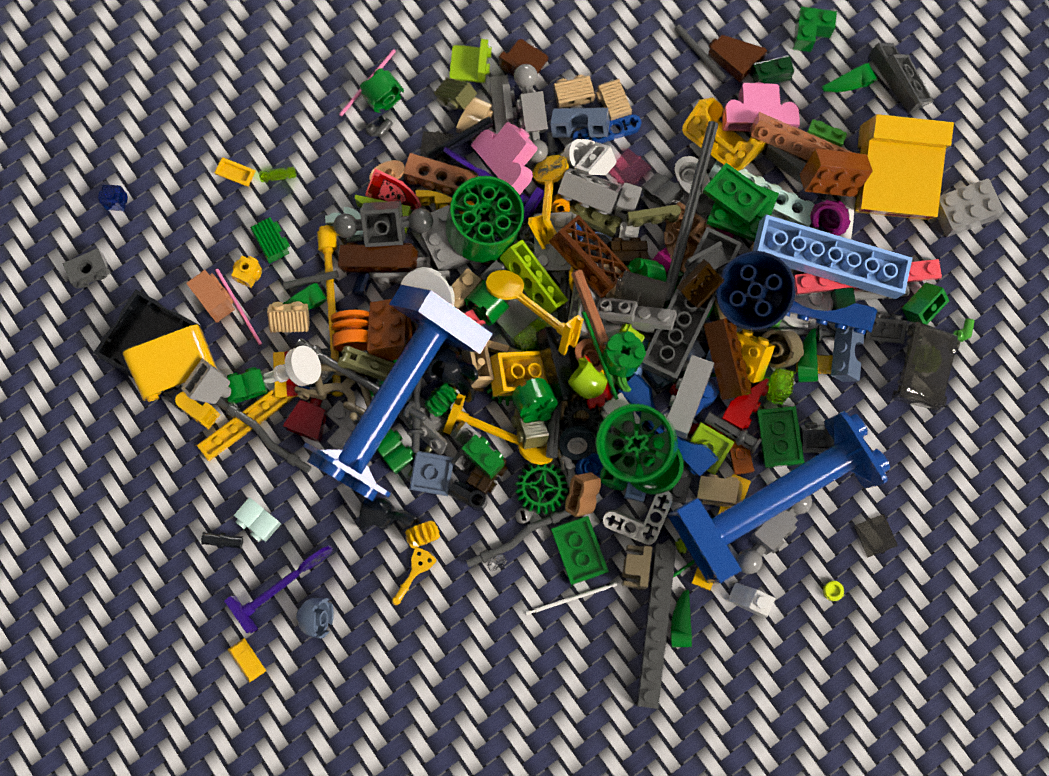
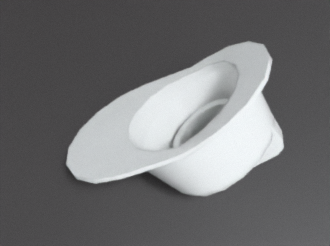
M576 139L565 147L564 152L560 156H563L568 161L570 167H575L593 147L595 142L588 139Z
M691 156L679 159L674 169L679 184L687 193H690L698 159ZM707 172L704 177L700 195L704 194L703 189L710 182V178Z

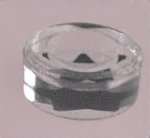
M500 554L491 559L487 566L491 572L505 565L507 559L504 555Z

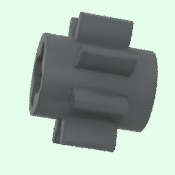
M528 222L522 223L516 239L518 241L523 240L524 242L534 243V234Z

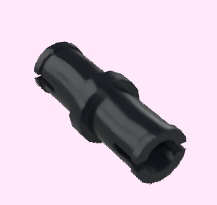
M203 532L201 545L219 546L222 549L224 547L242 549L243 536H231L222 532L221 534Z

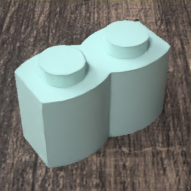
M250 497L234 514L237 518L236 523L243 529L246 527L251 529L250 535L258 541L263 539L266 542L281 525L278 520Z

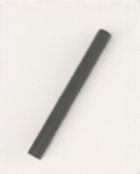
M680 24L677 25L674 30L721 82L724 81L727 76Z

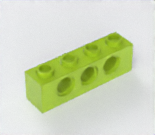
M523 240L510 246L502 254L500 260L509 271L521 277L524 282L523 290L528 297L552 315L569 301Z

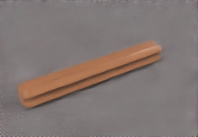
M574 271L572 278L597 343H606L609 339L583 271Z

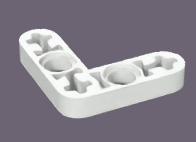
M669 491L656 494L644 522L618 511L609 510L603 517V524L608 529L641 543L653 544L657 540L672 504V494ZM667 495L669 502L665 501L662 509L657 508L661 500L658 497ZM653 512L661 514L662 519L659 522L651 520L650 515ZM614 515L616 521L620 522L621 518L625 520L621 528H618L619 523L613 522L610 524L607 517ZM628 522L634 523L636 526L635 531H626L625 524ZM650 525L654 526L652 530V536L654 537L646 539V535L643 533L648 532Z

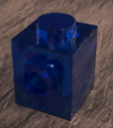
M102 184L98 200L106 210L125 211L128 194L120 185Z

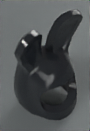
M448 348L439 349L425 373L442 383L455 386L461 395L466 396V402H472L475 398V392L463 375L475 381L479 378L477 369L473 364L464 362L454 351ZM442 361L440 367L432 371L434 363Z
M375 497L373 501L365 498L362 501L359 530H367L373 525L378 526L381 530H385L392 526L394 519L406 525H413V522L420 523V519L415 514L395 509L393 504L385 498Z

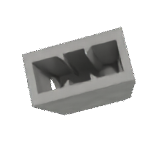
M624 183L614 216H618L623 222H626L627 214L621 211H636L642 193L641 187Z
M203 358L181 387L190 399L211 404L217 403L221 396L227 398L231 394V388L228 387L230 381L227 377Z

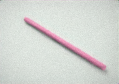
M394 49L376 70L384 67L396 52ZM361 89L355 94V96L340 112V116H343L344 113L349 109V107L354 103V101L359 97V95L361 94Z
M216 269L218 277L234 301L258 345H261L262 342L219 269Z

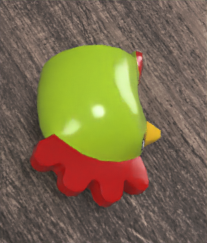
M585 355L578 360L579 367L572 374L568 383L577 394L587 399V405L590 409L596 405L603 407L605 400L609 401L612 399L610 385L605 377L604 369L602 368L598 372L590 359Z

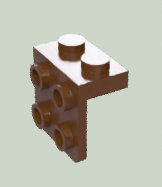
M519 39L508 54L504 51L500 54L499 67L514 76L517 67L529 64L536 69L538 74L547 63L548 56L523 39Z

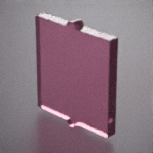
M627 149L608 174L615 178L618 184L624 185V183H629L636 186L651 169V166L642 160L641 156H637L630 149Z

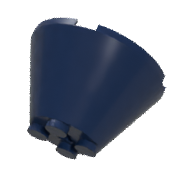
M751 251L735 257L723 269L721 277L725 281L716 291L717 301L724 316L733 324L748 330L766 329L780 322L791 309L796 290L794 277L785 262L777 256L763 251Z

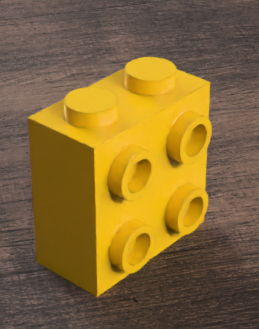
M742 329V331H736L742 346L741 352L746 363L748 379L752 383L763 381L775 345L770 344L766 338L753 336V332Z

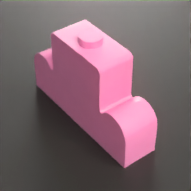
M762 82L744 83L738 94L739 101H729L722 114L723 131L751 132V126L758 112L796 128L800 125L797 105L792 102L780 104L778 84H764Z
M509 122L503 126L498 134L485 129L478 135L471 146L497 177L509 183L520 195L532 180V171L525 167V165L535 154L537 147L528 138L530 135L524 129H520Z

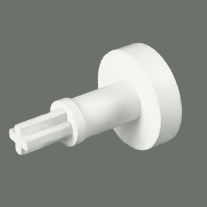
M298 346L286 354L285 364L278 365L273 371L263 375L265 378L264 382H285L291 379L299 386H307L319 379L321 364L314 350L308 346Z

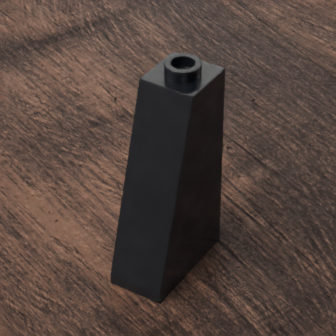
M545 327L535 334L547 382L556 400L560 399V402L571 400V396L577 394L568 383L570 377L578 368L575 348L569 345L567 354H561L558 349L562 336L557 333L554 327Z

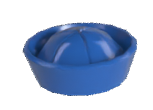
M592 452L587 458L577 460L575 466L576 475L591 472L600 478L603 464L599 459L598 453Z

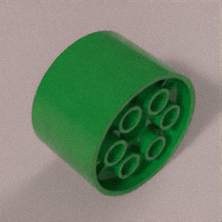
M479 176L467 180L455 191L446 218L445 230L450 245L458 254L471 261L491 262L499 259L514 244L524 219L523 202L518 192L502 179L492 176ZM466 201H472L475 205H469ZM455 210H460V211H463L464 213H463V214H455ZM488 216V219H487V220H485L484 222H481V220H483L484 218H486V217ZM503 223L506 227L501 228L499 224ZM473 230L475 235L473 238H470L467 234ZM494 233H496L501 241L495 242Z
M628 404L615 409L603 420L597 433L596 447L601 463L613 476L628 482H645L660 477L671 467L677 454L678 439L675 428L664 414L646 405ZM634 412H641L640 424H636ZM650 420L653 422L654 427L652 431L646 432L643 425L646 421ZM627 421H631L634 426L633 430L629 433L623 429L624 423ZM663 424L667 431L656 435L655 431ZM612 425L622 432L620 436L609 433ZM659 437L664 440V446L661 449H657L654 446V440ZM635 438L637 440H643L640 444V449L638 447L630 449V447L633 446V444L635 443ZM617 439H622L624 442V447L621 450H617L614 447V442ZM657 451L667 454L664 461L655 455ZM620 453L622 457L613 464L610 457ZM648 455H652L655 459V463L651 467H648L644 462L645 457ZM627 456H632L635 459L632 467L625 465V458ZM638 463L642 464L643 476H636Z

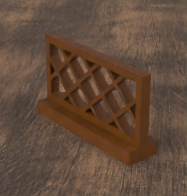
M579 215L548 241L575 271H583L587 284L601 299L630 272ZM575 223L581 227L582 231L576 229ZM577 235L582 236L584 242L578 241ZM588 238L592 239L595 245L589 244ZM590 249L595 250L597 256L591 255ZM601 252L605 253L608 259L602 258ZM603 264L609 265L610 271L605 270ZM615 266L618 267L622 273L615 272Z

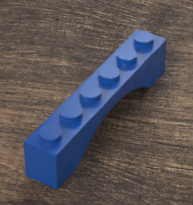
M794 301L786 316L790 317V314L798 315L797 319L808 321L809 318L815 319L817 324L827 326V323L835 324V328L846 330L849 327L854 329L853 332L865 335V332H872L877 309L854 303L838 310L821 311L807 308Z
M635 374L627 382L631 388L630 392L619 390L628 403L642 404L656 409L652 388L639 374ZM636 412V414L641 418V412ZM649 420L647 426L652 430L654 424ZM663 424L656 430L659 434L665 432ZM677 436L678 448L683 460L688 463L689 466L687 468L694 475H703L719 460L706 445L693 443Z

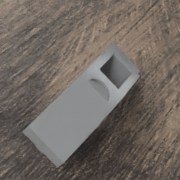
M599 297L596 306L600 318L621 326L624 323L632 324L635 330L652 333L655 332V329L672 331L677 316L676 310L638 306L637 301L604 297L601 299Z

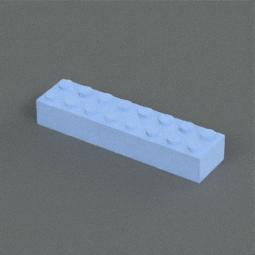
M765 215L759 221L753 251L773 254L784 261L791 269L893 299H897L905 294L912 257L770 215Z

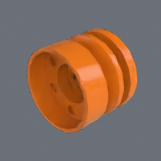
M344 310L332 314L331 322L333 324L331 327L336 332L332 335L333 349L342 352L344 346H350L361 351L367 350L369 312L364 310Z

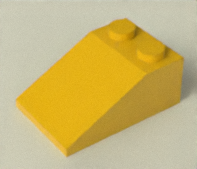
M540 351L497 353L490 357L494 380L491 382L493 397L511 396L519 385L523 387L527 384L526 381L530 379L543 378L547 382Z

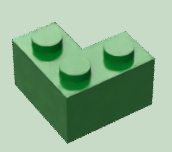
M800 7L796 17L793 50L811 52L816 36L831 38L836 26L837 11Z

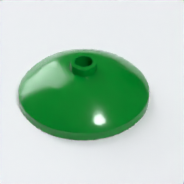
M661 437L654 440V446L657 449H661L664 446V440ZM641 439L635 441V443L633 444V446L630 447V449L634 447H638L640 449V444L643 440ZM679 448L671 467L660 477L645 482H630V484L637 490L652 495L662 494L671 490L679 482L683 473L684 463ZM659 451L655 454L662 461L667 457V454ZM648 455L645 457L644 462L650 467L655 463V459L652 455ZM627 456L625 458V465L632 467L635 459L632 456ZM638 463L636 476H643L642 464Z

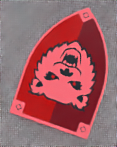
M375 168L365 196L383 201H401L402 205L410 206L411 210L421 208L422 205L419 199L403 181Z

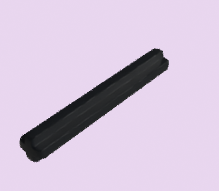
M490 117L484 118L427 153L428 158L437 160L446 154L443 151L445 147L454 150L479 135L485 129L491 128L494 125Z

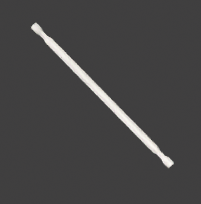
M615 582L611 585L596 588L531 611H526V615L570 602L610 587H615L617 583Z

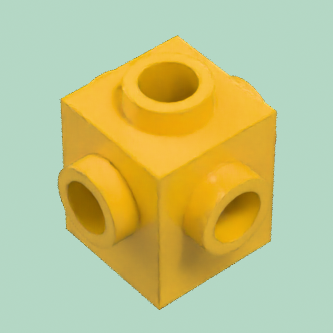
M241 255L240 259L236 260L233 265L231 276L234 281L252 289L255 281H258L262 274L259 261L251 256L246 258Z

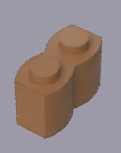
M591 472L574 475L570 482V494L566 499L565 510L574 517L593 513L596 507V495L601 487V479Z

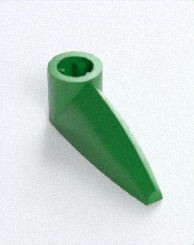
M865 63L822 86V90L826 92H846L861 87L864 88L873 84L877 77L869 63Z
M314 283L283 304L300 301L303 304H308V310L324 304L327 298L318 283Z
M816 328L809 331L803 342L804 355L798 361L799 383L818 382Z
M689 590L682 592L673 612L671 648L692 647Z

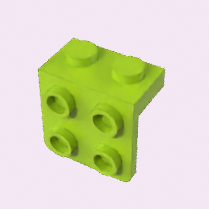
M481 39L480 47L454 45L452 47L449 77L460 81L485 83L486 75L490 74L488 58H491L492 47H489V40Z

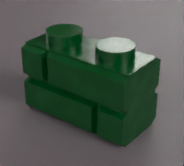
M789 55L754 63L751 70L753 82H762L764 84H777L789 81L794 74V67Z

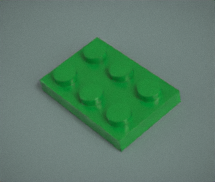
M727 163L703 189L705 195L748 226L772 198L769 193Z
M796 406L757 410L764 468L804 464Z
M589 516L551 529L571 586L609 572Z

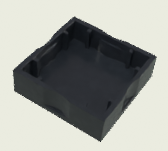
M136 289L122 309L118 320L108 330L93 354L100 360L133 378L123 356L125 350L198 324L177 312L166 309L158 301ZM199 325V327L203 331V334H205L204 329Z

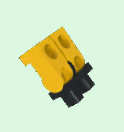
M182 386L179 388L172 387L164 391V394L170 398L169 402L181 412L184 411L208 430L221 415L209 403L205 402L202 406L197 400L190 399L181 389Z

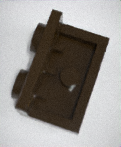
M703 259L676 288L691 304L699 308L725 280L716 273L709 262Z

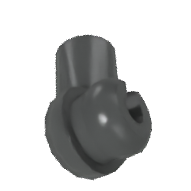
M386 118L380 126H375L372 123L367 124L365 130L371 137L383 136L393 125V122Z

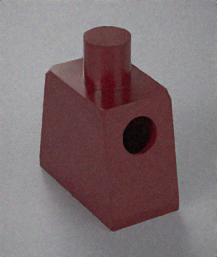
M313 397L309 403L300 400L285 421L283 427L287 431L320 443L327 418L326 410L320 407L323 400Z

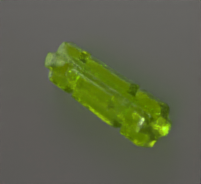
M287 167L285 170L280 168L269 170V172H259L261 182H269L270 179L271 181L286 179V177H296L295 167Z

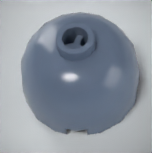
M310 598L297 611L296 619L298 625L307 636L321 639L328 635V623L332 625L334 617L333 605L328 603V598Z

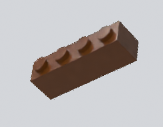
M347 243V245H340L338 267L345 273L411 272L417 268L418 251L410 243L365 247V245Z
M727 318L703 324L722 400L751 394V382L747 376L746 363L741 352L742 346L736 332L737 326Z

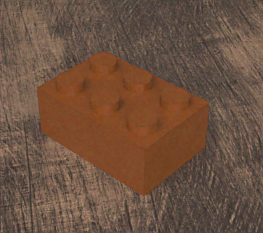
M816 148L799 175L805 192L856 197L873 170L867 154Z
M392 299L370 302L367 351L369 354L387 361L397 360L413 335L411 319L389 305Z

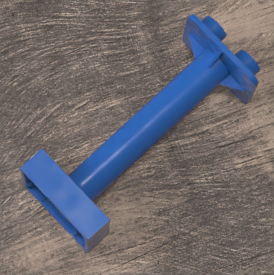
M401 285L389 303L393 308L417 323L418 327L343 448L317 449L307 442L303 446L312 452L307 460L308 463L371 501L374 500L378 492L388 498L391 493L376 484L367 465L442 343L444 342L448 346L481 354L492 336L491 332L431 290Z
M842 411L826 419L824 425L834 441V446L712 519L699 498L689 501L667 514L707 583H722L742 571L728 548V544L850 471L854 473L864 488L882 485L888 481L885 472L890 470V465L879 449L871 451L863 439L864 436L868 435V430L857 414L849 416L845 411Z

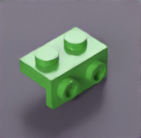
M814 119L807 132L842 147L847 135L846 132L839 128H833L822 121Z

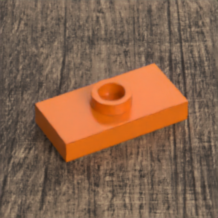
M734 442L729 451L734 474L741 475L754 472L750 450L741 445L738 446Z

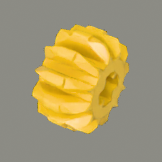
M434 521L416 525L405 532L407 543H409L411 548L438 540L440 537L438 526H436Z

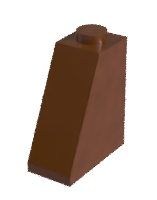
M721 35L709 44L708 56L736 80L741 82L751 72L753 64L764 59L767 50L751 43Z

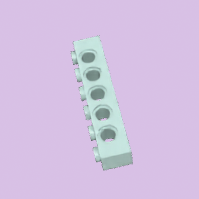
M716 160L708 175L710 181L724 166L718 160ZM745 168L738 171L756 185L779 193L777 199L781 200L783 204L775 203L771 214L773 217L807 227L810 226V213L815 205L813 202L804 201L798 198L795 193H788L782 190L779 185L770 184L761 176H754L748 173ZM792 208L799 209L800 213H795Z

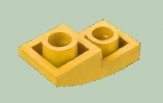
M415 190L421 205L426 206L435 203V208L438 210L451 204L452 198L445 194L428 190Z

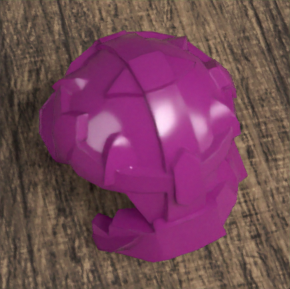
M826 200L820 202L812 208L810 213L811 224L817 228L819 227L818 222L820 220L821 225L826 231H831V234L840 236L847 231L850 225L849 209L842 201Z

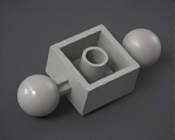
M523 64L517 67L514 72L515 83L522 88L523 93L520 94L515 102L517 113L520 112L518 128L524 129L530 135L529 139L537 147V151L529 161L539 163L548 154L547 145L540 140L539 133H544L548 130L543 91L533 92V86L538 78L536 69L529 64Z
M811 496L806 497L756 529L748 539L755 546L752 549L742 550L737 556V563L743 573L754 574L758 572L762 566L761 556L763 554L767 555L770 552L774 554L785 543L782 539H786L797 528L795 524L798 519L795 518V515L804 514L811 508Z

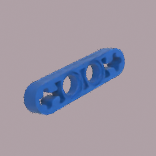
M628 115L611 120L608 137H590V140L595 143H604L637 133L641 127V119L637 115ZM630 121L636 123V127L630 125ZM613 125H617L621 131L613 133L610 128ZM584 128L576 131L573 134L572 142L578 139L579 136L582 139L589 140V137L587 138L588 129Z

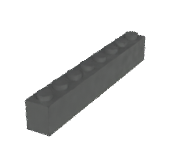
M656 544L654 546L636 702L638 707L659 709L677 546Z

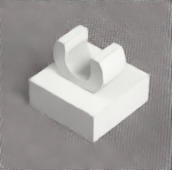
M622 221L619 238H623V241H629L630 238L638 237L639 227L627 226V223Z

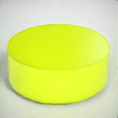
M830 581L824 585L823 595L829 601H837L843 597L844 588L841 583Z

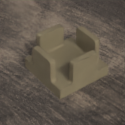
M627 545L626 551L637 552L640 555L627 554L623 563L622 577L636 579L637 582L623 581L622 587L636 588V590L644 591L648 587L652 547Z

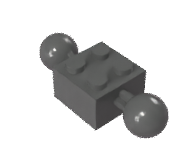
M401 201L363 203L360 209L361 219H355V217L346 213L340 214L335 218L333 228L335 233L342 238L352 237L356 231L363 230L365 247L403 245L406 237V227H411L418 233H425L433 225V216L428 210L422 208L414 210L410 216H403Z

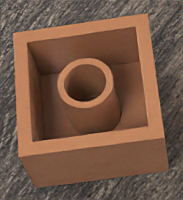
M204 270L186 283L216 323L235 310L232 306L234 301L213 273L209 275Z

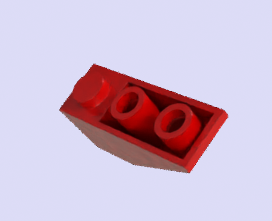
M766 378L752 387L751 394L739 396L732 400L721 419L741 431L743 428L747 430L752 421L749 418L751 413H756L761 404L758 402L760 396H765L770 387L767 385L769 379Z

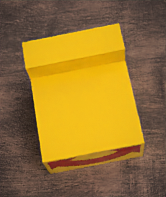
M876 114L860 125L857 148H861L860 154H867L873 172L856 196L854 212L922 220L938 217L946 148L952 144L954 122Z

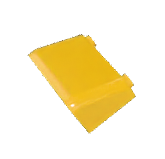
M713 97L699 100L684 122L682 131L687 138L702 148L708 122H717L718 128L711 156L723 165L727 163L737 171H740L768 146V143L752 136L746 141L734 131H723L722 122L719 121L724 111L722 104Z
M199 325L180 329L123 352L124 359L142 399L148 402L159 399L158 395L162 391L185 383L202 358L217 369Z

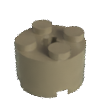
M792 329L770 330L761 336L768 339L770 344L775 345L769 367L778 369L793 366L804 355L802 341Z

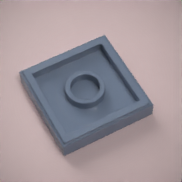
M420 451L415 453L409 490L448 496L453 469L451 461L454 457Z

